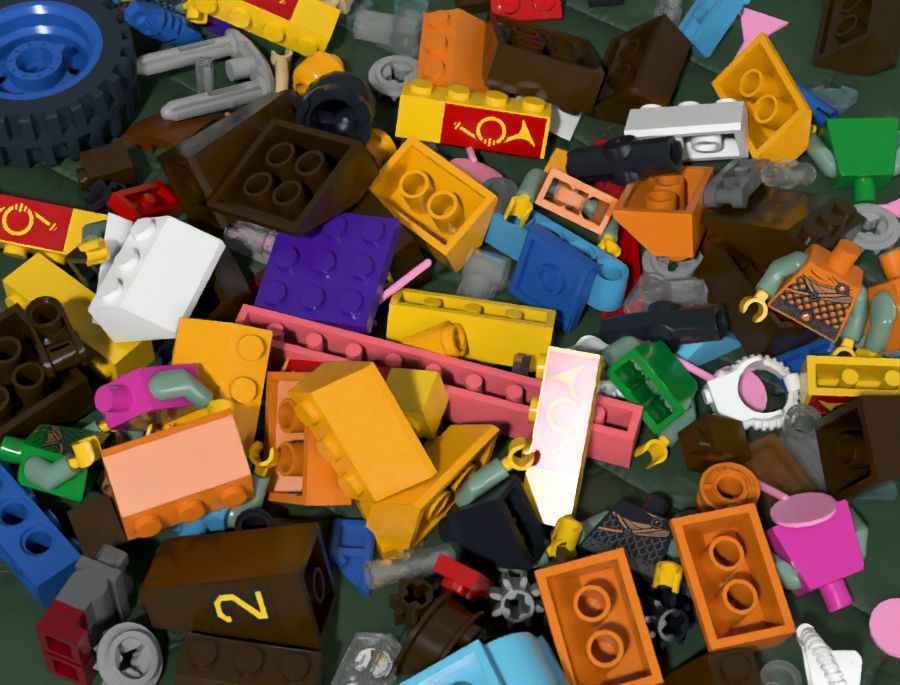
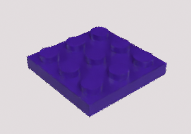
M341 212L298 238L277 232L253 306L353 332L370 334L402 229L399 219Z

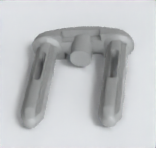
M234 28L226 29L224 36L157 51L141 55L137 58V74L149 76L197 64V61L198 63H203L230 56L231 59L225 62V70L229 80L232 82L245 78H250L251 80L171 100L160 111L162 118L165 120L176 122L251 103L268 92H275L274 76L265 56L250 39Z

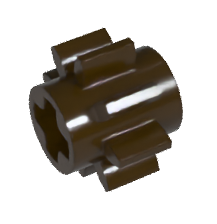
M422 574L407 582L402 579L398 580L400 595H389V608L396 610L394 612V624L397 626L404 623L407 627L411 628V632L440 595V584L434 583L430 585L427 581L423 580Z

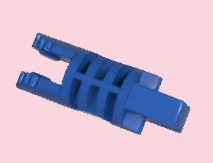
M137 0L130 2L123 11L124 20L131 27L146 36L166 44L179 47L204 40L202 35L193 29L192 22L187 21L181 14L160 5Z

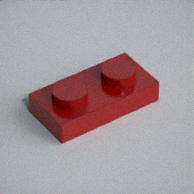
M489 0L490 12L520 21L545 22L560 21L562 19L561 0Z
M160 180L113 192L107 202V205L118 216L132 221L133 224L140 218L171 216L174 218L180 216L183 212L175 193Z
M441 553L432 569L444 577L441 583L443 587L453 590L457 595L471 602L475 601L477 595L490 600V587L497 586V584L483 574Z

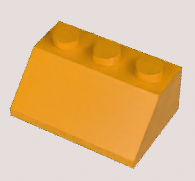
M761 32L711 84L720 99L732 98L745 102L748 113L749 152L752 158L770 159L771 168L783 172L809 146L812 110L766 33Z
M410 135L379 170V175L368 189L371 190L396 219H399V222L413 236L418 246L457 274L482 245L497 205L498 197Z
M180 317L171 365L196 364L201 383L213 392L212 398L214 400H229L234 404V420L245 456L249 458V449L255 440L273 331L229 322ZM205 408L197 409L159 427V431L167 429L168 424L174 427L207 416L209 411Z
M325 361L288 391L295 404L294 411L297 417L310 428L317 440L316 447L318 452L326 461L331 463L339 477L338 484L348 497L355 500L377 502L428 480L437 473L374 362Z
M493 424L450 425L440 436L435 435L434 438H429L423 448L437 473L428 480L380 501H368L367 507L370 510L365 527L403 556L407 557L433 531L440 520L446 517L447 511L455 502V493L470 475L489 463L500 429Z

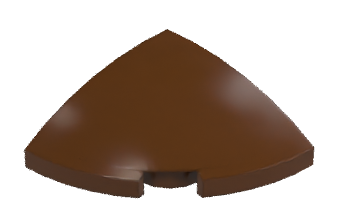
M212 112L174 122L163 119L161 113H157L130 127L122 135V140L154 154L159 147L164 150L173 148L225 118V115Z

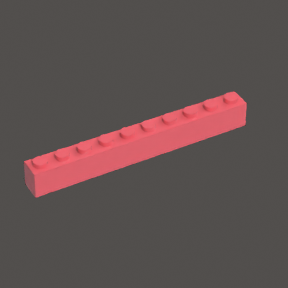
M243 304L234 322L235 324L273 331L266 373L267 371L280 372L286 359L320 362L364 361L374 362L376 366L438 371L449 395V401L443 414L444 420L462 425L493 424L500 429V435L512 438L523 437L532 440L535 423L528 421L532 397L540 396L542 380L248 304ZM597 395L586 457L629 468L640 434L644 406Z

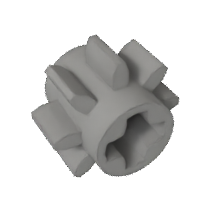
M524 570L520 577L510 578L506 572L502 573L503 584L501 588L490 587V597L500 601L491 607L492 616L496 617L503 614L507 619L508 629H511L514 623L521 622L531 627L533 612H544L542 601L534 598L540 595L537 583L531 585L527 581V572ZM517 593L524 595V599L519 600L517 606L510 604V600H514Z

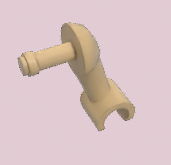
M286 49L285 55H279L275 50L271 51L270 68L275 72V92L288 90L289 71L291 70L293 56L291 49Z

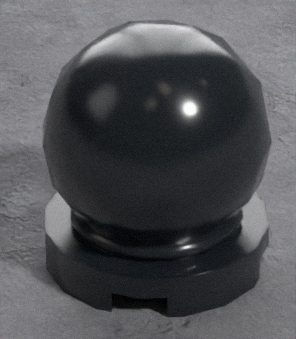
M332 71L320 76L309 85L297 109L295 123L362 141L364 146H366L372 133L377 106L373 93L364 80L352 72Z

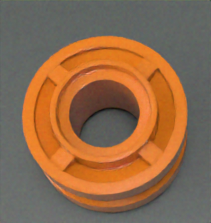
M732 462L715 464L709 467L701 476L696 498V510L704 513L755 503L757 509L761 490L759 481L752 471L740 464ZM722 495L730 496L733 499L725 498Z

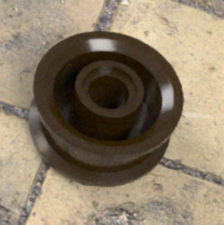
M453 590L446 591L431 605L408 636L394 662L392 673L397 677L405 673L411 678L477 639L482 643L488 635V631L482 628L486 614L483 611L473 614L455 601L456 593Z

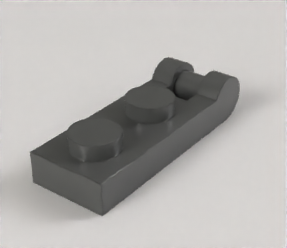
M731 160L706 184L703 195L705 207L719 208L721 204H731L733 208H746L749 196L771 174V160Z

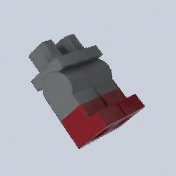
M104 544L94 560L81 555L75 564L76 571L69 577L35 627L49 673L78 685H91L97 675V670L93 669L95 665L94 656L97 652L93 648L100 643L103 637L102 632L117 625V622H126L131 614L127 597L133 589L134 583L133 578L124 572L129 563L128 554L125 551Z

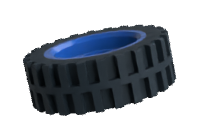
M0 0V164L6 166L8 161L12 160L18 161L19 167L31 168L32 162L44 161L45 167L57 165L56 159L68 156L73 161L79 159L78 152L90 147L105 145L103 139L110 134L116 137L123 131L121 121H131L135 114L133 103L138 104L140 102V86L142 82L141 76L137 74V57L131 29L128 22L124 21L123 13L119 8L111 9L109 0Z

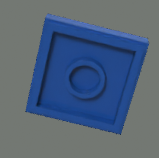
M537 223L528 229L508 292L528 306L556 310L555 325L570 333L578 326L600 265Z

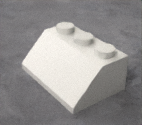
M732 98L720 99L716 103L711 104L685 101L679 103L678 106L671 107L647 104L640 109H632L629 112L624 135H634L636 140L674 136L677 141L681 142L683 148L682 162L749 158L748 113L744 101H737Z
M171 216L137 219L131 227L130 234L120 252L115 256L114 263L104 281L98 287L88 311L114 343L174 339L179 318L190 317L226 245L221 239Z

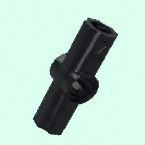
M623 135L612 138L602 145L572 148L567 153L565 168L567 175L581 182L612 179L613 184L624 185L635 182L645 175L677 172L682 167L684 152L681 142L677 141L674 136L636 140L634 135Z
M657 301L651 303L645 312L607 316L606 319L601 320L600 324L602 341L608 345L622 337L633 336L644 341H662L673 354L679 350L680 345L719 341L727 336L728 332L726 311L721 303L681 307L673 302Z

